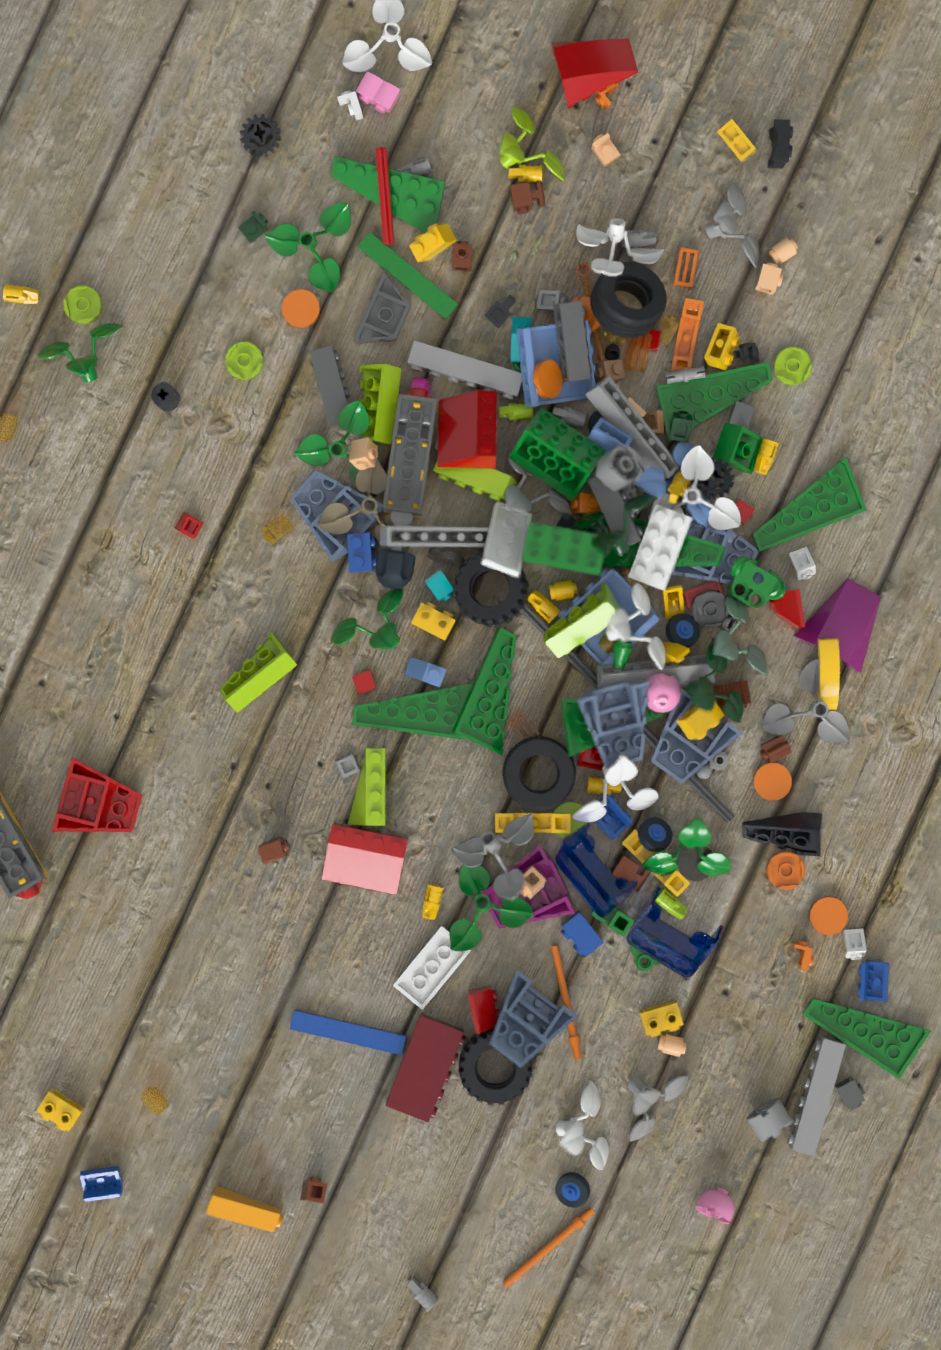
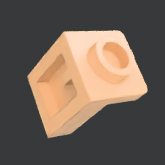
M609 133L605 135L600 134L593 140L592 150L604 167L620 157L621 154L610 140Z

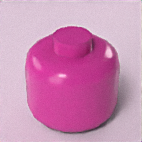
M415 377L412 380L410 390L422 388L430 393L431 385L426 378Z

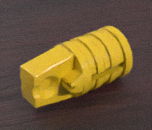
M519 165V168H509L508 177L509 179H518V182L523 183L542 182L543 165Z
M5 284L3 300L22 304H37L39 301V290L25 286Z
M762 439L754 468L756 473L767 475L779 443Z
M677 472L674 475L673 481L667 492L671 493L668 501L670 503L676 504L679 497H684L691 480L683 477L682 472Z
M537 590L533 591L527 598L535 611L544 617L549 624L561 612L548 598Z
M588 776L586 793L603 794V778ZM621 783L616 786L607 784V794L611 796V793H621Z
M427 883L422 917L435 920L441 904L443 886Z

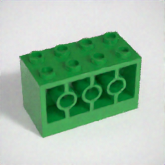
M541 408L525 429L509 458L573 501L596 468L599 458L605 454L606 450L544 408Z
M529 522L522 561L599 576L604 553L592 545V539L598 536V534Z

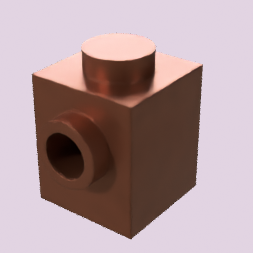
M457 241V244L453 243L452 270L471 271L472 244H469L467 241Z
M310 1177L309 1180H303L300 1200L324 1203L327 1183H321L320 1178Z

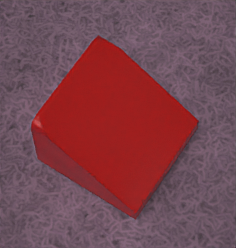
M651 330L649 333L640 336L638 348L657 352L661 331Z
M183 512L175 529L195 539L203 522Z

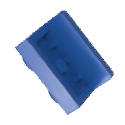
M370 532L347 534L349 572H375L377 556H374L373 548H376V538L372 537Z
M607 794L606 805L604 806L606 814L595 822L611 840H614L633 821L630 814L618 806L617 800ZM601 797L598 801L602 803L603 797Z
M866 960L862 962V965L860 964L859 976H861V984L858 985L860 1000L888 1001L889 962Z
M119 1166L80 1172V1179L84 1190V1202L122 1196L123 1181Z

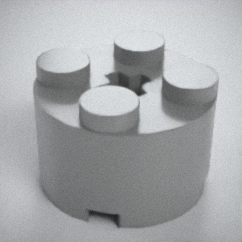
M618 446L599 458L595 474L612 491H618L641 477L642 466L640 467L639 464L640 457L631 447Z
M777 1097L766 1101L765 1105L761 1108H755L746 1117L761 1142L767 1140L771 1135L773 1138L783 1133L782 1128L794 1122Z

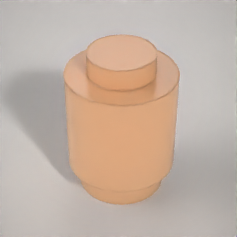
M786 237L771 247L768 255L774 264H782L797 254L796 249L798 247L793 239L789 240Z
M661 1034L657 1050L680 1057L681 1054H685L687 1043H684V1038Z

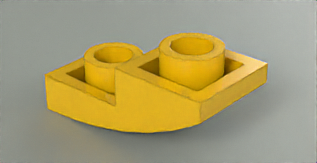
M662 642L666 652V663H679L690 652L689 648L683 645Z

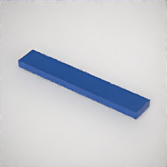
M295 1009L290 1025L291 1030L402 1055L406 1035Z

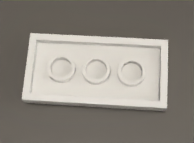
M496 501L493 507L481 564L518 577L532 514L517 510H507L506 504Z
M655 504L628 577L665 591L693 518Z
M442 925L393 984L397 990L422 1010L471 951V949L463 952L451 950L450 932Z

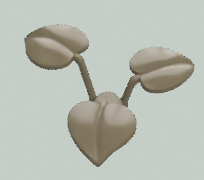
M377 459L375 467L360 470L355 480L357 489L360 492H367L368 498L363 500L360 508L349 514L344 504L332 503L328 505L318 522V526L322 530L335 535L347 533L353 526L350 517L361 511L366 515L373 513L380 523L374 530L375 538L379 543L380 526H395L391 521V514H387L383 520L380 519L376 511L377 502L371 496V493L377 495L386 489L387 475Z

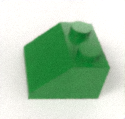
M725 423L714 451V460L718 461L721 458L722 464L728 462L727 467L752 475L757 454L764 438L743 426Z

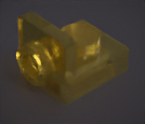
M663 315L660 322L669 328H664L660 336L663 338L661 344L668 348L680 323L671 315H667V317Z
M284 513L267 523L261 532L264 539L273 546L295 528Z

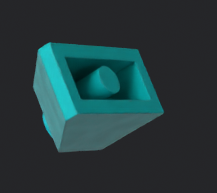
M512 317L510 362H520L516 329L531 328V317Z
M441 570L425 581L439 602L441 600L446 602L454 596L452 594L453 587Z

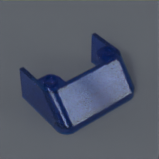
M588 822L564 839L555 857V861L594 912L603 918L632 893L638 882L636 879L629 882L627 879L621 877L616 879L594 852L595 840L590 834H587L591 826Z
M657 886L632 924L626 936L627 942L680 976L691 977L717 946L724 926L720 925L712 936L704 932H695L690 938L659 919L662 909L655 901L661 888Z

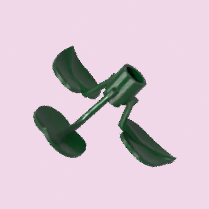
M638 495L628 500L624 504V534L620 530L608 532L600 521L604 517V514L600 511L584 514L573 523V528L585 530L595 524L600 525L604 533L592 539V545L602 553L608 554L612 548L615 555H622L629 551L626 541L629 538L627 534L628 513L637 512L659 499L652 495Z
M712 638L706 651V662L713 671L703 677H699L698 681L688 682L687 693L692 697L690 704L705 712H710L715 706L716 697L726 700L724 703L726 716L731 721L740 723L744 711V702L741 694L735 690L730 691L728 696L713 693L712 682L708 679L715 675L717 671L720 673L724 672L727 666L726 657L714 654L716 638Z

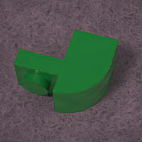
M601 898L591 913L593 917L625 937L634 922L632 917Z

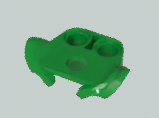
M738 557L731 568V574L734 578L733 582L728 585L730 596L748 607L760 608L769 599L776 600L785 594L786 585L773 570L770 569L769 572H766L756 566L757 560ZM757 572L763 576V580L759 584L753 581V575ZM740 584L742 592L737 595L734 592V588ZM756 594L758 602L753 605L751 603V596Z

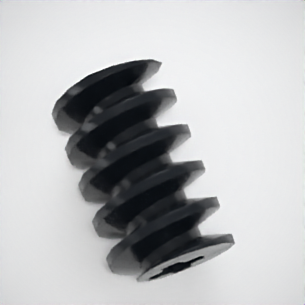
M161 382L151 392L152 401L161 410L169 412L178 407L180 395L170 384Z

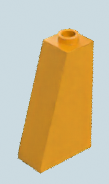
M219 1186L216 1187L206 1214L273 1233L276 1227L280 1228L283 1216H280L282 1209Z

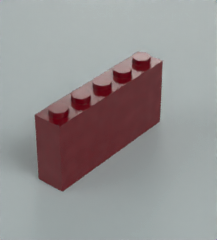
M420 1013L385 1106L428 1123L430 1118L434 1119L438 1109L435 1107L437 1100L441 1101L445 1091L442 1089L444 1082L448 1083L452 1073L449 1071L451 1063L455 1065L459 1055L456 1053L458 1045L462 1047L466 1036L463 1035L464 1029Z

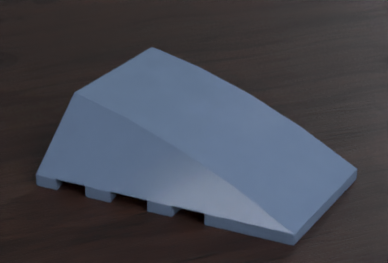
M317 470L290 497L331 562L348 553L347 534L367 533L377 520L373 513L366 515L361 511L350 517L353 526L347 533L335 535L322 530L318 526V522L328 505L332 503L344 504L349 514L360 508L363 500L368 497ZM376 501L378 505L376 511L379 515L383 504Z
M693 518L687 535L725 546L723 557L719 566L674 567L672 575L730 584L734 578L731 574V568L737 558L747 557L755 560L759 550L740 535L733 532L732 529L718 530L710 524L708 527H705Z
M648 680L621 681L587 690L577 698L606 769L614 765L621 755L627 757L632 762L643 760L645 739L643 731L644 725H646L645 708L648 705L647 688H649L650 682Z
M682 688L680 702L671 710L651 758L652 763L681 784L743 734L736 727L721 718L719 720L720 723L716 727L710 728L704 738L689 740L676 722L694 706L690 704L692 697Z
M516 970L489 1044L522 1067L579 1016L565 1005L557 1007L530 986L532 980Z

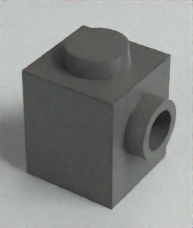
M745 400L736 401L728 424L740 425L748 429L755 407Z
M851 1076L835 1084V1088L847 1109H856L862 1105L861 1102L865 1101L863 1087L860 1083L856 1084Z

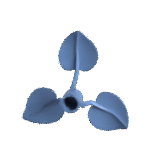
M680 442L673 449L674 460L679 466L682 465L687 453L694 448L690 442ZM651 466L642 472L635 485L642 488L647 494L661 498L665 494H671L667 491L674 475L664 481L662 470ZM701 494V499L711 503L708 498H705V495ZM686 502L689 514L698 523L708 527L709 511L712 508L700 502L696 504Z

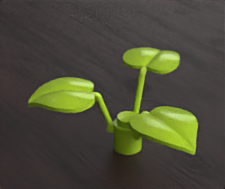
M515 105L512 107V117L516 124L523 129V132L517 140L510 133L503 135L500 145V154L502 155L499 156L501 164L506 169H509L516 163L520 165L523 162L542 157L547 168L564 182L565 173L563 165L553 152L548 150L546 153L525 158L524 152L518 143L527 132L533 134L535 126L529 114Z

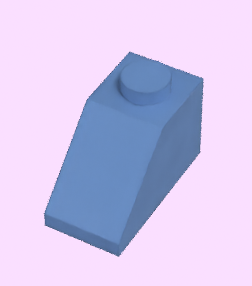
M410 657L404 675L441 687L447 669Z

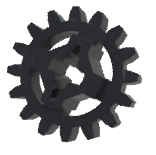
M255 114L254 120L247 118L248 124H242L245 130L240 131V135L244 136L240 138L241 143H245L244 149L250 148L249 153L252 155L256 152L257 157H260L261 153H264L265 157H267L268 151L274 153L273 147L279 148L277 141L282 140L281 136L277 135L281 133L280 128H276L278 123L276 121L272 123L271 116L265 119L264 114L261 115V118H258ZM259 129L263 134V142L259 139Z
M711 457L714 471L707 480L698 479L696 489L699 488L701 494L705 493L706 499L709 495H712L713 500H715L717 495L723 497L724 492L727 494L730 492V488L734 485L732 480H734L735 475L731 474L733 468H727L728 462L722 464L721 458L716 462L714 457Z

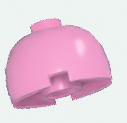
M658 673L646 679V681H650L649 688H647V706L649 709L664 713L671 711L680 702L681 688L674 676L671 675L670 677L665 675V673Z
M719 1187L717 1190L709 1189L703 1192L695 1206L702 1214L710 1218H718L717 1221L725 1224L731 1223L735 1212V1204L732 1198L728 1196L729 1192Z

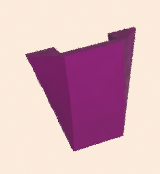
M847 578L805 623V628L797 631L794 637L818 647V639L838 638L839 659L848 667L861 673L881 597Z
M541 844L508 871L519 869L522 874H525L533 866L546 879L544 887L531 899L528 896L524 897L521 893L517 896L526 901L534 913L525 923L576 913L570 892L557 866ZM492 885L482 894L488 896L491 903L501 907L503 898L496 894ZM490 908L489 911L498 929L506 928L499 918L501 911Z

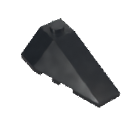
M800 812L745 821L742 824L743 838L762 844H767L768 842L776 844L779 849L783 850L785 847L793 849L799 855H821L822 813Z

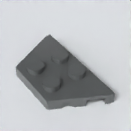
M384 273L353 340L356 343L396 341L410 310L411 304Z

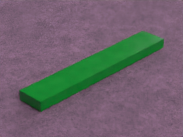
M371 232L357 246L445 320L458 306V303L387 245H384Z

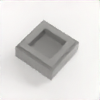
M353 753L335 761L343 779L361 771Z

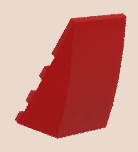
M629 38L550 42L563 84L568 109L573 107L574 103L580 100L584 101L598 91L606 90L607 86L613 83L617 84L638 73Z
M72 757L52 832H133L142 794Z

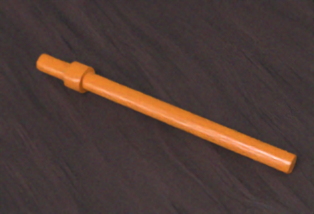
M552 945L551 951L562 1003L572 1011L558 945ZM573 1021L567 1026L569 1031L568 1041L569 1045L572 1046L574 1059L577 1060L582 1058L579 1046L581 1042Z
M589 1207L580 1216L577 1215L573 1218L571 1224L503 1281L504 1285L508 1288L573 1231L584 1226V1222L595 1214L593 1208Z

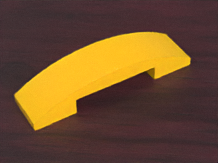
M838 638L818 639L819 692L817 697L821 699L820 702L827 704L828 711H837L840 684Z
M495 813V833H503L505 827L510 822L528 814L533 816L534 832L571 833V814Z
M636 830L622 842L642 864L648 857L657 853L646 849L641 844ZM677 870L669 875L653 873L676 897L691 884Z

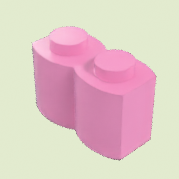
M366 72L356 90L359 101L366 105L368 103L375 105L374 108L383 114L385 112L391 113L401 94L399 88L370 72Z

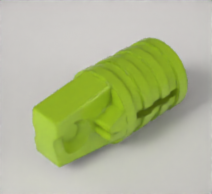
M510 403L508 406L499 407V418L533 420V407H525V403Z
M664 887L653 898V901L665 909L666 912L680 920L685 917L688 911L679 899Z

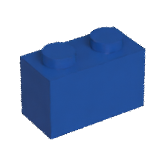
M579 911L561 924L563 928L561 933L567 940L572 939L575 943L573 948L579 955L583 953L587 957L604 943Z

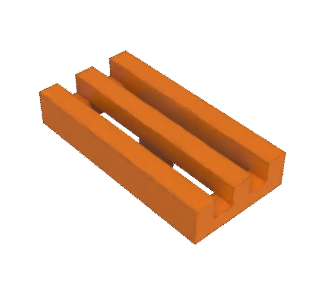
M679 248L673 286L692 289L699 250ZM683 252H686L682 280L678 281ZM690 253L694 254L689 283L685 282L687 275Z

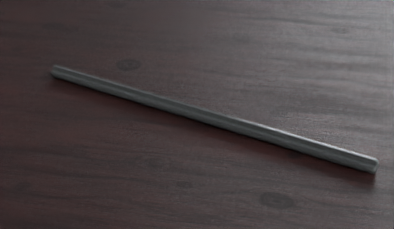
M528 604L520 610L543 635L550 628ZM573 650L569 654L563 655L595 688H598L597 674ZM644 725L643 734H645V740L656 749L659 738ZM694 774L686 780L725 822H730L733 819L734 815Z

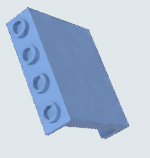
M588 320L584 321V324L587 327L586 343L590 350L588 360L592 367L591 379L563 382L560 393L557 397L551 399L542 398L537 394L535 390L537 389L536 384H533V371L538 363L548 359L555 361L561 370L556 326L547 325L516 329L525 407L588 399L585 394L596 384L594 380L595 365L592 362L593 346L590 344L591 327L588 324Z
M613 567L610 571L606 568L599 575L601 579L596 584L593 581L585 589L587 593L583 597L579 594L571 602L573 606L569 610L565 608L557 616L560 619L562 617L567 618L571 609L576 605L578 607L582 606L588 600L586 597L589 594L593 593L595 595L601 590L600 585L604 582L608 585L620 609H623L628 617L634 614L638 608L632 599L633 587ZM652 607L646 616L641 612L628 621L631 636L642 637L661 619V616ZM604 628L601 633L590 637L582 646L600 664L599 666L613 664L614 643L617 640L610 641L606 634V628ZM629 640V641H631V642H632V645H633V644H634L635 642H637L638 640Z

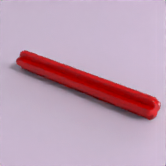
M378 147L375 149L383 244L391 245L394 244L387 148Z

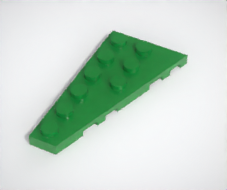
M334 156L331 176L380 206L377 165ZM388 168L392 214L425 234L428 232V227L436 223L438 224L446 181Z
M769 362L705 375V378L689 380L687 383L681 381L657 385L656 390L660 409L663 411L667 442L671 441L669 435L673 421V412H689L693 417L691 429L733 405L736 401H740L772 382Z
M847 458L842 459L752 534L759 552L867 510Z
M634 518L636 526L640 525L645 534L649 522ZM686 535L674 567L719 566L725 546ZM642 541L629 546V551L622 555H615L611 548L608 554L604 553L601 568L632 567Z
M497 627L452 732L503 756L502 744L506 732L504 727L508 714L510 678H512L511 665L514 658L516 635L501 627Z
M473 683L354 706L352 725L466 740L453 733L452 730Z
M577 698L562 699L560 702L568 757H571L596 746ZM646 706V723L669 714L671 711L660 713Z
M815 998L810 1000L802 1013L805 1017L898 1079H900L931 1032L925 1028Z

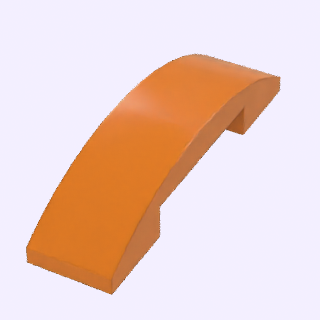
M689 298L684 300L670 372L682 370L684 367L687 369L691 368L704 301Z

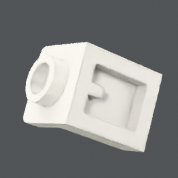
M345 91L341 93V96L337 97L339 105L347 104L350 115H355L356 121L363 119L356 92Z
M807 547L789 553V558L796 571L797 580H806L816 574V565Z
M844 930L845 958H851V960L861 959L867 951L864 930Z

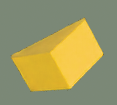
M682 585L668 587L665 591L660 590L666 619L672 618L677 614H685Z

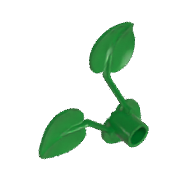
M347 203L335 204L323 211L319 223L325 228L324 231L313 232V234L303 232L300 235L295 226L282 224L265 234L270 247L282 256L288 257L296 254L298 250L297 244H301L306 249L311 250L319 263L311 266L309 279L315 287L328 293L332 292L338 285L340 268L332 258L322 261L315 250L318 244L316 237L328 232L338 237L348 232L351 226V215Z
M106 323L90 331V336H92V355L75 359L67 349L70 346L69 343L55 342L45 347L37 356L42 359H52L62 353H66L71 359L66 364V369L81 375L83 382H92L98 378L95 370L96 362L98 361L97 356H95L96 339H102L113 334L123 325Z
M361 401L352 402L340 412L338 426L342 430H347V433L339 441L333 442L327 448V440L321 435L313 434L302 441L294 454L301 461L312 466L326 464L330 459L328 451L334 457L343 456L344 458H349L350 455L347 454L348 446L345 443L346 438L350 433L354 435L363 434L370 425L369 414ZM352 465L350 477L355 483L356 476L360 470Z
M403 588L393 589L385 593L378 601L377 611L382 613L386 624L378 629L377 632L373 633L356 625L357 620L355 618H347L335 628L331 643L336 645L345 644L353 638L355 630L359 629L371 635L369 645L372 648L379 650L394 649L400 642V637L396 634V625L389 622L387 613L394 612L399 606L403 595Z
M698 817L679 831L678 839L680 844L675 856L672 857V854L668 851H661L651 855L643 863L645 869L655 874L669 875L677 869L675 860L678 859L682 846L685 845L687 848L697 847L699 856L702 859L697 863V867L702 873L709 876H718L731 870L730 860L725 854L711 852L706 857L703 855L701 847L707 846L710 843L711 834L707 826Z
M463 865L459 874V887L467 896L477 893L478 896L474 901L477 910L475 911L472 924L467 919H460L452 924L449 933L451 950L457 952L468 951L479 944L482 932L475 925L480 912L485 913L490 908L501 911L499 915L501 923L508 928H517L533 916L532 908L519 897L511 900L503 898L501 907L494 905L490 902L488 896L480 893V891H484L489 887L490 875L488 871L480 865L477 867Z

